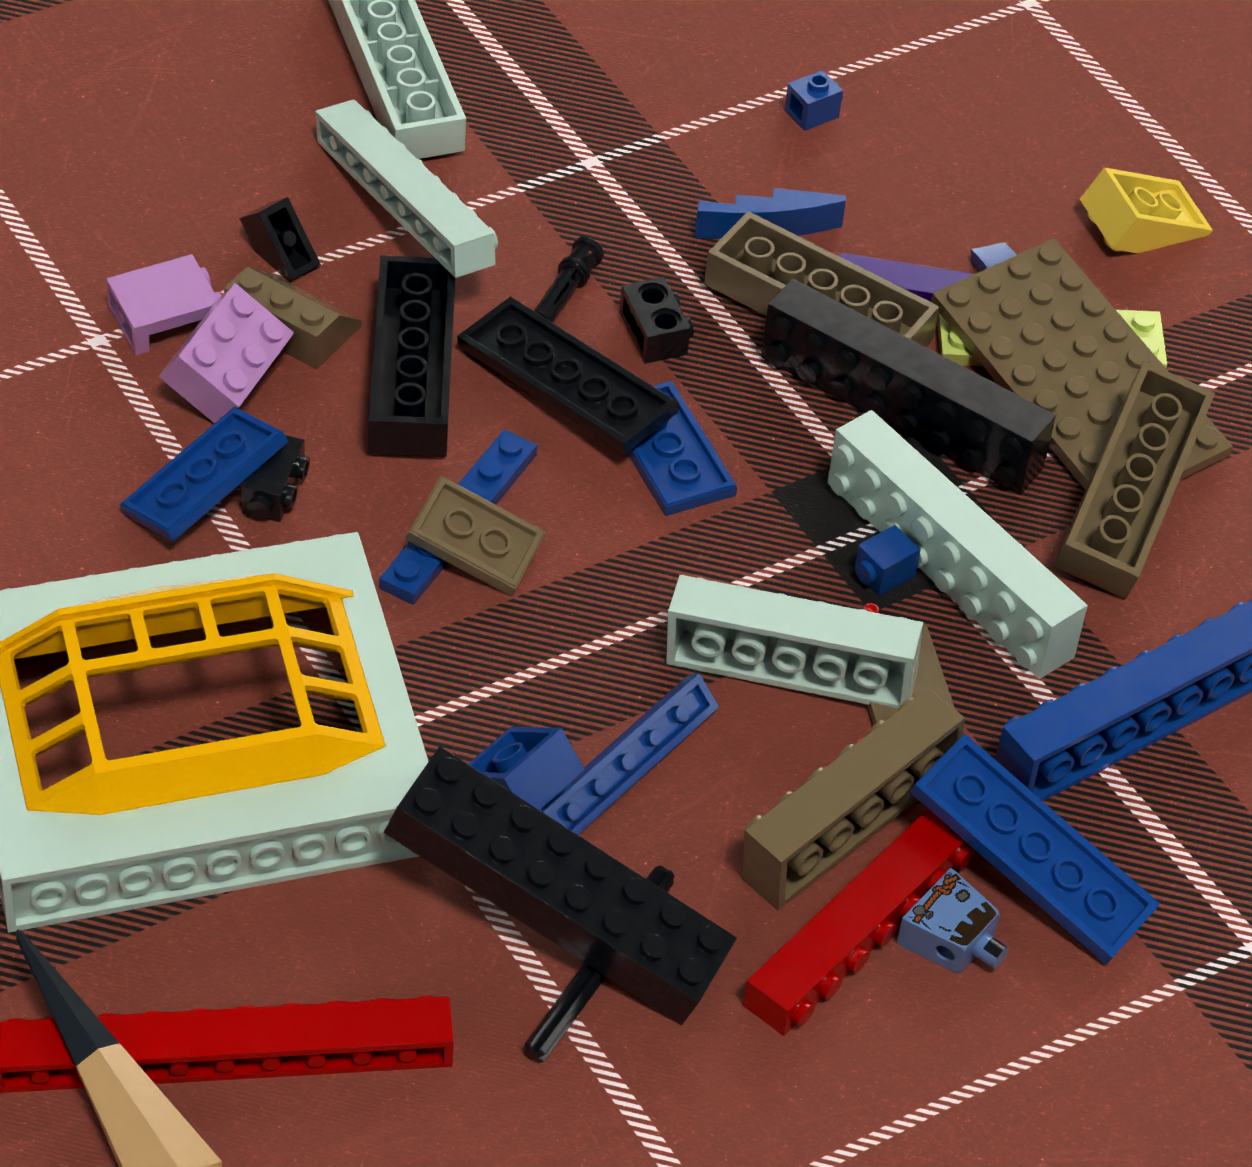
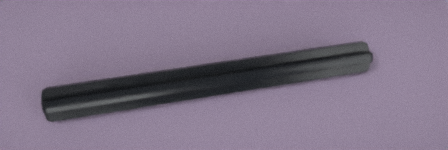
M662 865L653 868L646 879L668 893L674 884L673 879L675 875L671 870H667ZM586 963L581 966L526 1041L524 1053L528 1058H532L537 1063H541L548 1058L606 976Z

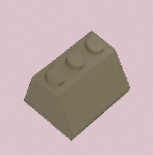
M246 267L224 287L225 293L236 283L291 329L294 334L281 351L315 369H318L362 327V320L270 272Z

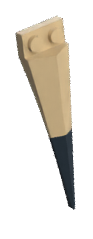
M17 929L16 940L73 1060L118 1166L222 1167L220 1158L24 932Z

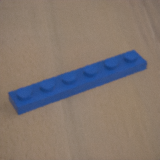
M504 429L458 485L496 505L537 456V444ZM409 542L379 578V589L414 605L448 562Z
M700 673L686 676L584 767L585 770L572 781L573 786L567 792L555 796L544 806L545 811L543 813L577 835L581 833L719 708Z

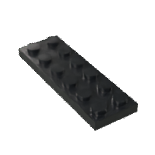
M511 296L457 336L459 348L624 455L678 413V402Z

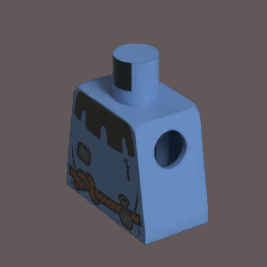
M952 868L903 916L897 944L954 973L963 972L976 957L993 969H996L1003 962L1009 951L1008 946L994 938L1000 917L998 909Z

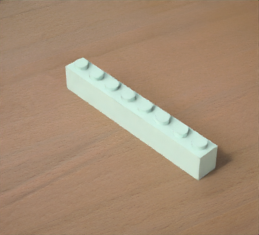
M353 99L315 111L317 142L455 278L496 265L495 249L498 247V239L495 231L478 218L476 213L470 210L456 193H452L438 176H434L420 159H416L403 143L395 139L385 126H382L374 119L368 110H365Z

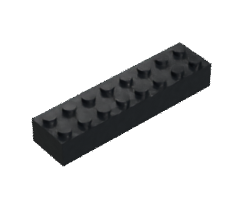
M792 279L768 303L761 358L864 413L873 410L889 426L899 432L912 437L1019 495L1027 489L1044 469L1056 418L1055 414L795 279Z
M441 746L438 747L401 800L383 832L680 1025H683L700 1002L737 937Z

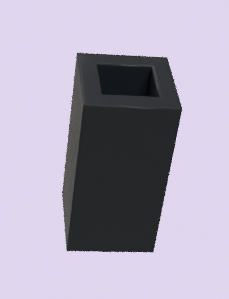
M285 435L288 443L245 479L242 485V514L281 522L286 509L293 508L298 493L299 479H306L310 466V458L305 456L304 439Z

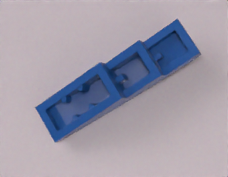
M773 188L772 198L736 194L735 204L698 201L695 238L721 239L747 211L797 236L841 228L846 195Z

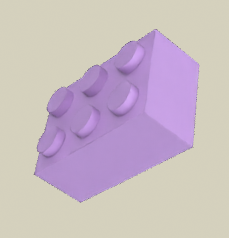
M234 283L214 303L158 377L215 423L233 407H240L294 332Z

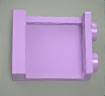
M192 254L106 278L108 306L135 356L150 352L149 335L202 320L214 303L221 297L220 292L213 291L206 268H200Z

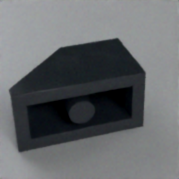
M288 197L270 202L239 218L255 252L287 281H291L321 265Z

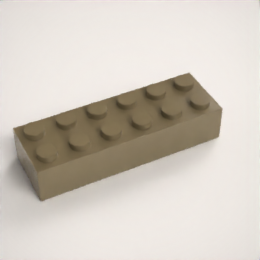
M749 211L708 251L704 285L765 316L767 315L768 303L792 279H795L924 347H927L934 339L940 306Z
M1143 361L1129 387L1054 562V567L1124 599L1128 597L1140 577L1215 395L1214 392Z
M927 688L916 698L912 696L906 699L894 715L886 721H878L870 729L867 736L856 744L850 743L840 752L836 760L825 768H817L796 791L786 792L774 808L765 815H757L748 823L744 831L742 879L779 911L918 800L910 793L911 789L963 736L965 717L930 688Z

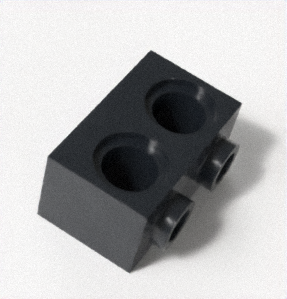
M665 277L622 285L619 313L644 363L647 364L688 355L689 339L693 338L694 335L692 321L689 316H684L680 308L678 294L675 290L671 291Z

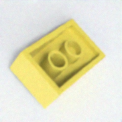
M1104 167L1080 198V201L1088 211L1089 219L1097 225L1103 234L1106 245L1117 252L1125 251L1138 254L1206 237L1213 231L1178 180Z

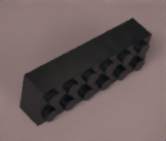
M380 255L369 408L368 453L447 457L456 278L436 258Z

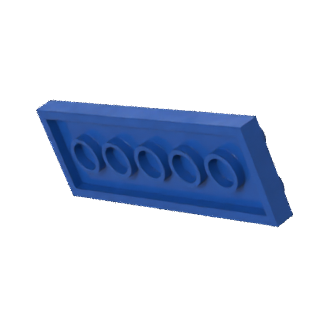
M965 733L910 791L921 803L1106 965L1160 905L1157 900Z

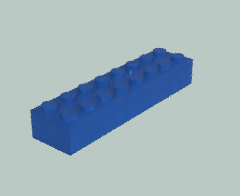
M1252 600L1246 603H1237L1225 614L1215 619L1208 618L1197 628L1183 635H1174L1166 644L1152 651L1145 650L1141 652L1134 660L1121 667L1114 666L1108 669L1101 677L1087 684H1078L1068 694L1056 700L1050 699L1043 702L1036 710L1023 717H1013L1001 730L995 760L1038 798L1045 801L1251 693Z

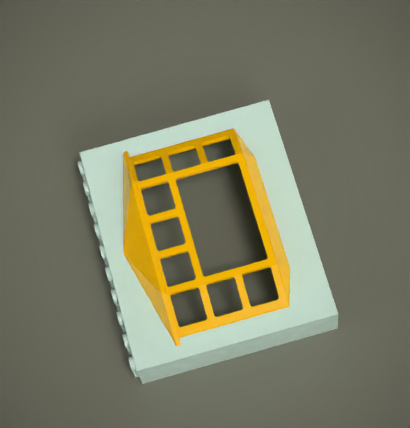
M358 532L336 534L329 537L294 541L286 544L252 548L250 550L225 554H214L207 557L172 561L165 564L0 590V896L8 933L15 932L17 929L26 930L419 856L383 833L397 806L427 765L428 758ZM326 607L334 635L290 627L286 623L284 614ZM268 616H270L273 625L272 629L221 637L217 629V625ZM203 628L206 638L202 641L161 648H152L149 636ZM132 639H135L136 652L84 660L80 648ZM278 645L300 727L115 760H107L105 758L87 678ZM293 646L340 653L348 683L303 675L300 672ZM67 651L69 660L67 665L20 689L14 659ZM74 682L80 713L31 739L25 706ZM307 694L354 701L363 733L316 724ZM85 731L92 763L42 790L35 757Z

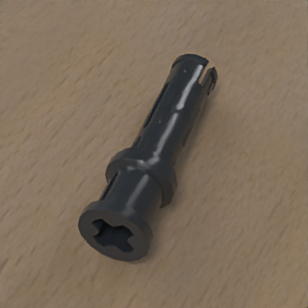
M579 237L575 240L569 257L563 258L559 263V275L534 311L553 323L575 289L587 283L592 267L598 265L604 258V251L598 242L589 237Z

